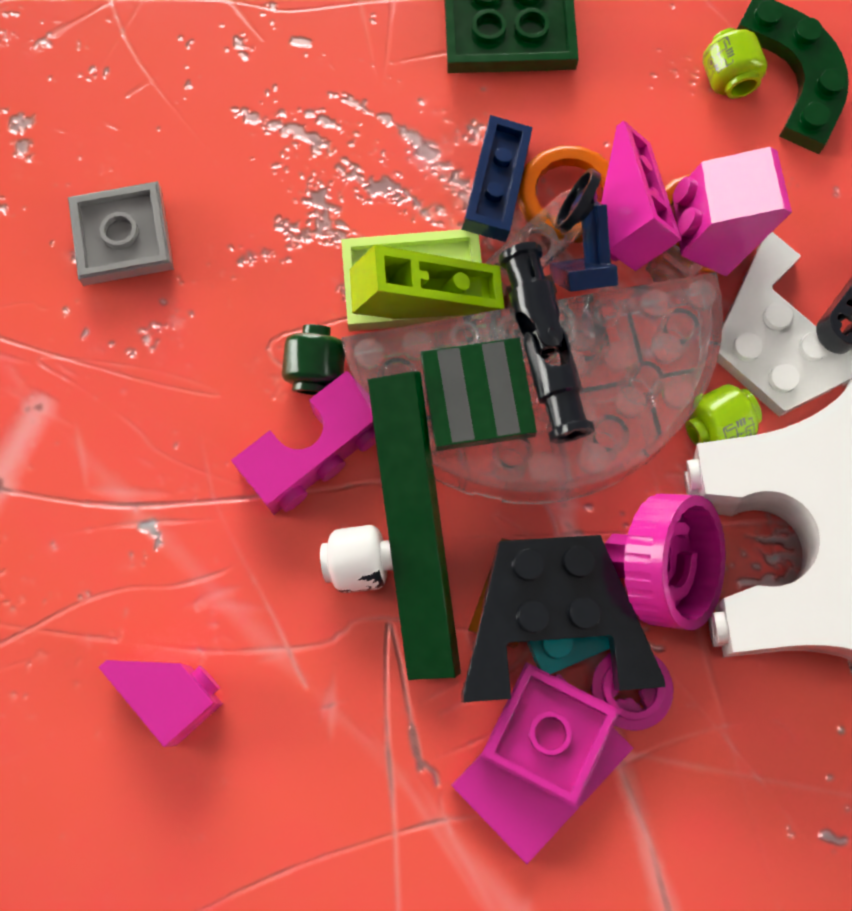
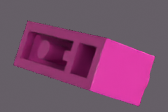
M623 120L616 127L601 204H607L610 258L613 261L620 260L634 271H637L681 241V236L651 143Z

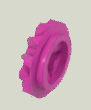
M610 653L596 666L590 690L594 697L621 710L614 726L631 731L644 730L659 723L669 711L673 700V682L667 667L657 656H655V659L664 676L666 687L640 689L638 694L641 698L640 703L643 709L632 698H621L615 701L614 697L619 692L614 691Z

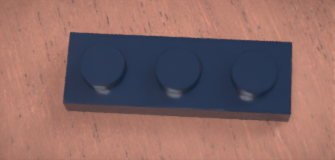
M490 115L461 230L506 242L511 230L533 127Z

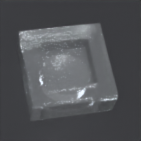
M675 244L651 260L645 270L651 274V278L657 286L663 290L673 292L680 298L692 286L703 266L682 257L680 248Z

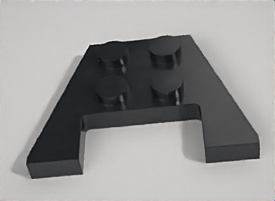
M600 535L511 540L497 543L482 604L483 609L471 650L472 655L461 692L462 702L511 699L507 645L508 643L605 636L609 639L614 691L666 687L664 676Z

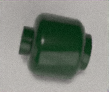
M306 324L303 325L302 333L291 334L286 338L282 378L292 384L293 392L316 395L344 373L346 347L343 341L337 337L330 336V327Z

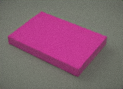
M559 673L555 675V677L567 682ZM614 728L612 729L577 808L480 757L481 754L451 786L508 846L528 864L631 752L633 747Z

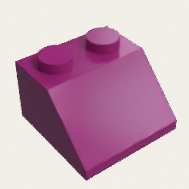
M771 147L701 162L689 177L686 176L680 180L673 193L676 223L681 236V241H679L681 256L726 277L792 213L778 152Z

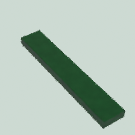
M412 371L368 379L408 680L455 678L461 674L421 372Z

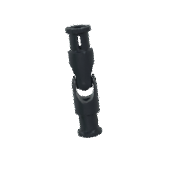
M523 242L502 251L499 255V263L501 267L507 269L512 287L509 298L515 319L524 336V347L538 401L541 404H545L552 431L548 434L549 440L555 444L567 443L590 435L594 432L595 427L592 421L586 419L579 395L583 390L566 332L559 322V305L553 285L545 279L540 258L543 255L541 245L536 242ZM559 352L560 366L551 365L545 361L552 354Z

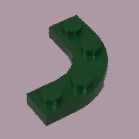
M752 0L737 30L745 29L754 32L762 48L773 52L785 60L796 74L799 87L796 103L779 137L820 154L843 110L848 94V71L843 55L836 42L818 20L775 0Z

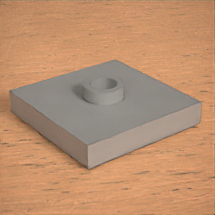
M158 181L68 197L78 279L83 286L174 269L163 194Z

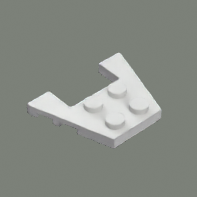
M771 232L758 245L757 252L742 280V285L726 315L709 356L780 417L851 380L852 349L844 354H836L827 350L817 337L816 326L773 290L772 287L799 260L801 255L775 233Z

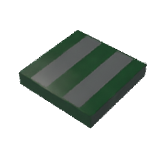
M519 337L421 351V363L436 451L536 436L537 428Z

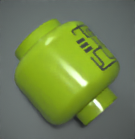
M735 28L722 30L714 36L712 43L708 45L703 53L702 62L712 89L715 93L727 95L731 99L741 98L755 91L761 84V79L767 70V61L755 33L749 30H737Z
M726 384L691 402L689 407L690 420L686 421L685 427L689 438L695 445L703 442L752 436L758 432V423L762 420V411L757 399L749 390H741L737 386Z

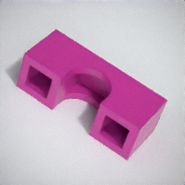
M348 371L344 372L309 399L313 414L323 425L322 434L313 445L304 449L288 448L269 430L231 460L239 473L273 515L281 509L287 512L295 508L306 498L308 494L305 491L320 478L323 482L333 478L345 466V458L357 449L363 452L376 443L370 397Z

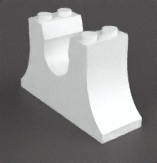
M851 380L843 393L835 401L803 421L768 433L697 443L693 460H687V471H684L687 495H700L708 499L715 507L718 515L734 516L738 513L752 510L772 513L782 518L792 527L802 547V565L796 579L792 583L773 587L757 585L723 598L716 606V612H713L712 617L708 620L713 647L722 646L723 657L781 651H809L852 660Z

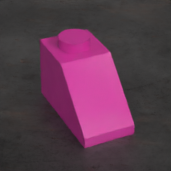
M106 660L98 667L163 747L177 746L223 704L214 694L220 689L219 685L202 666H198L194 670L191 666L181 663Z

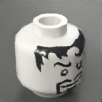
M374 525L336 529L329 536L328 543H322L320 548V564L323 578L327 583L332 582L336 590L342 593L380 589L386 582L387 571L393 570L389 540L384 541L380 530Z

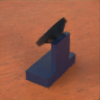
M592 168L585 171L572 187L555 221V228L563 233L568 232L579 222L582 224L584 258L550 263L551 281L570 292L618 285L617 266L611 264L607 204H601L597 201L596 190L600 183L601 174Z

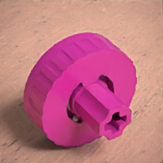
M656 494L655 496H650L635 513L628 535L612 534L605 542V547L619 578H625L629 601L635 614L640 617V620L653 626L696 630L702 627L711 617L723 586L726 549L721 520L713 504L703 496L685 494Z

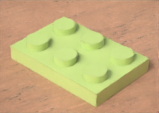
M460 229L341 239L349 331L487 320V314L391 319L352 313L349 269L374 245L482 263L478 234Z

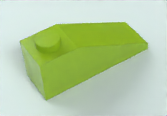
M374 245L349 269L353 314L405 319L500 313L504 310L500 266Z

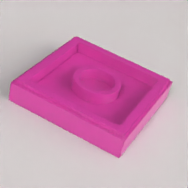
M526 662L511 692V699L507 700L480 757L577 808L621 710Z

